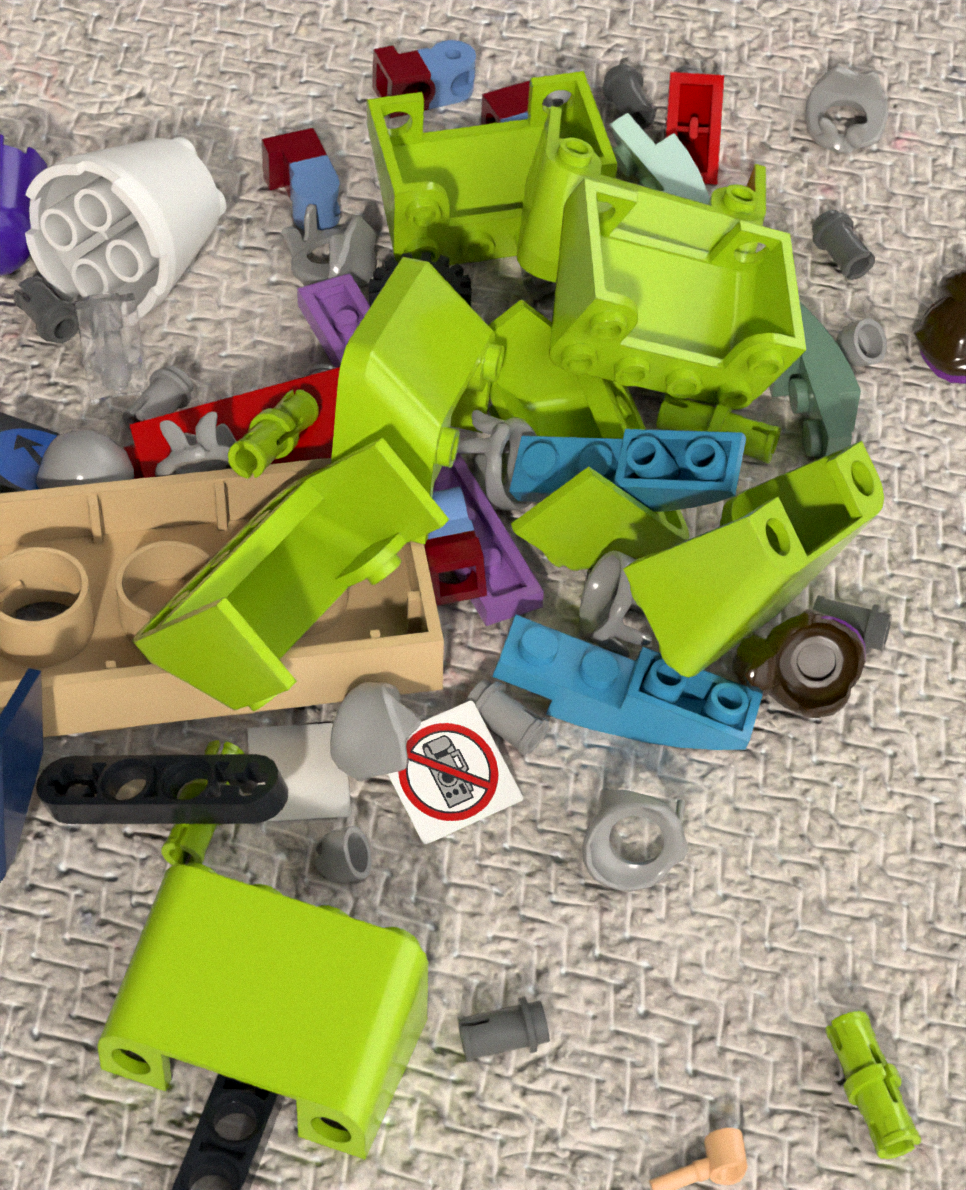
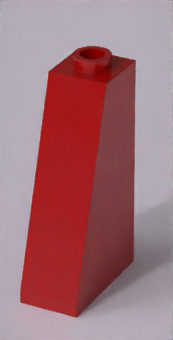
M340 367L129 424L134 444L123 446V448L127 452L134 468V479L156 477L155 469L157 464L167 458L172 451L160 429L162 421L169 420L179 426L183 433L196 435V426L199 420L209 412H216L218 416L216 427L220 424L227 425L235 440L239 441L248 433L251 421L261 411L269 408L273 409L291 390H293L294 395L297 390L309 393L318 404L319 414L317 420L299 434L297 446L287 456L279 459L275 458L271 464L332 458Z

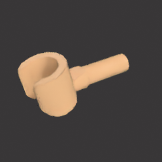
M722 1128L709 1133L704 1140L706 1158L693 1161L692 1164L649 1180L651 1190H677L697 1181L702 1182L707 1179H711L712 1182L721 1185H733L740 1182L747 1171L742 1132L737 1128Z

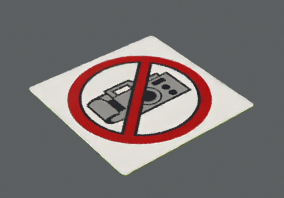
M473 701L465 702L422 721L420 727L409 736L406 742L407 767L402 771L388 774L424 845L523 801V796Z

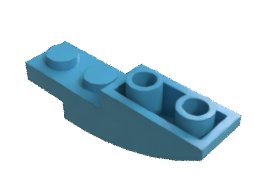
M625 429L623 439L521 436L509 492L518 501L541 502L589 466L653 512L673 511L712 504L735 496L746 437L740 432Z
M515 615L492 675L496 679L551 699L546 715L580 727L632 740L692 749H746L750 742L763 695L760 692L752 691L746 686L705 670L690 678L682 676L665 663L659 652L646 647H642L636 661L518 615Z

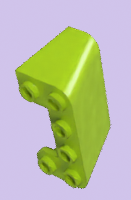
M584 71L530 78L527 119L423 133L424 98L422 92L367 99V128L393 254L398 263L402 259V254L410 252L413 259L421 260V252L431 253V261L437 262L440 255L450 258L449 266L456 263L464 264L517 256L526 178L550 107L544 106L542 103L546 96L552 92L566 90L571 93L566 103L557 106L562 108L559 138H577L588 143L601 160V174L616 178L617 160ZM405 112L410 115L409 120L401 127L387 129L384 117L388 114Z
M583 179L568 197L563 208L549 358L555 366L572 374H586L616 381L624 386H637L667 393L675 398H688L714 405L723 404L730 406L732 410H739L749 406L752 401L769 388L806 351L790 233L740 220L710 253L616 229V227L638 203L637 192ZM597 202H607L612 207L605 212L598 213ZM757 242L766 245L762 250L755 253L745 254L736 251V248L746 243Z
M862 441L740 492L729 499L723 506L720 527L658 553L645 555L623 568L630 583L632 597L636 604L642 608L659 642L660 654L669 667L688 678L699 674L738 645L743 638H747L781 613L877 516L884 504L883 486Z
M200 863L173 865L165 872L97 1046L100 1067L107 1072L166 1091L172 1080L169 1057L295 1099L298 1137L366 1159L427 1022L428 959L426 953L421 949L419 941L404 929L376 926L349 917L345 912L333 906H315L284 896L275 888L265 884L250 885L219 875L213 869ZM126 1050L134 1052L147 1063L136 1061L124 1053ZM319 1117L332 1119L343 1125L348 1131L331 1127Z

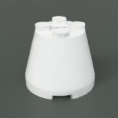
M174 137L171 140L154 138L78 154L59 160L46 168L29 185L25 195L30 198L31 229L25 233L26 243L39 272L62 300L69 301L72 304L78 302L87 309L104 316L106 324H127L142 318L164 301L215 229L219 217L225 213L226 200L221 191L216 188L215 182L204 163L197 157L194 146L190 141L182 137Z

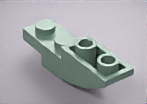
M800 302L806 351L769 389L772 397L789 396L792 412L794 414L801 413L803 419L802 439L805 453L807 456H814L815 460L851 445V432H854L861 390L852 368L838 344L821 322Z

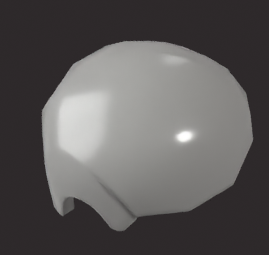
M90 430L70 431L58 435L47 447L36 477V483L40 489L130 480L134 479V468L127 452L109 436Z

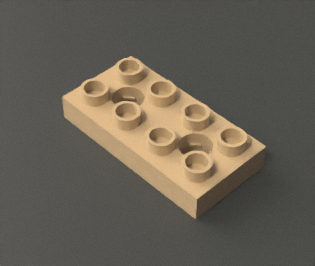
M332 458L270 464L259 477L254 478L252 474L249 479L239 476L233 469L0 493V714L28 668L41 671L43 737L101 730H121L135 726L235 714L248 715L260 711L342 702L352 689L364 682H386L396 686L400 695L443 690L444 639L424 544L411 541L406 543L397 553L402 560L400 565L379 583L371 585L365 579L348 587L284 654L280 660L297 681L288 691L277 694L270 702L256 711H252L248 706L232 710L149 662L132 640L139 630L270 500L295 481L330 464ZM57 602L68 607L65 612L45 620L25 621L17 619V610L33 603Z

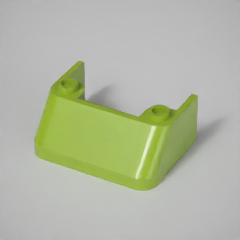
M551 106L526 178L517 261L529 274L556 283L563 208L568 197L583 179L637 192L638 203L616 229L710 253L740 220L763 226L766 215V166L755 164L747 186L732 184L728 187L717 188L712 192L709 203L704 204L602 175L601 160L588 143L577 138H559L562 108ZM597 202L598 213L605 212L612 207L607 202ZM751 242L740 245L736 248V251L745 254L755 253L758 243Z
M403 257L346 345L338 377L331 463L383 437L428 494L433 497L434 482L442 466L451 468L458 450L459 430L450 428V426L483 433L473 426L472 412L479 410L487 415L491 381L497 382L504 357V346L495 344V332L427 261ZM428 534L421 536L415 540H412L411 542L425 544L428 539Z
M521 299L488 324L495 332V344L504 346V357L497 382L491 381L489 396L493 404L489 407L491 417L503 420L519 417L535 430L537 436L623 439L625 429L646 430L627 386L621 385L616 381L586 374H572L555 366L550 361L549 347L552 322ZM589 466L511 523L514 533L543 551L553 565L558 568L566 566L572 571L593 568L603 555L613 550L638 559L688 540L690 536L680 510L653 512Z
M382 437L295 481L277 494L139 630L132 642L149 662L232 710L248 706L252 711H256L270 702L277 694L288 691L297 682L280 659L346 589L365 579L371 585H375L385 579L400 565L402 560L397 553L406 543L442 528L449 521V518Z

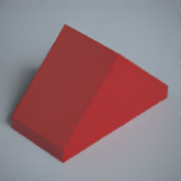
M670 72L664 139L674 133L689 152L701 174L704 184L717 185L725 75Z

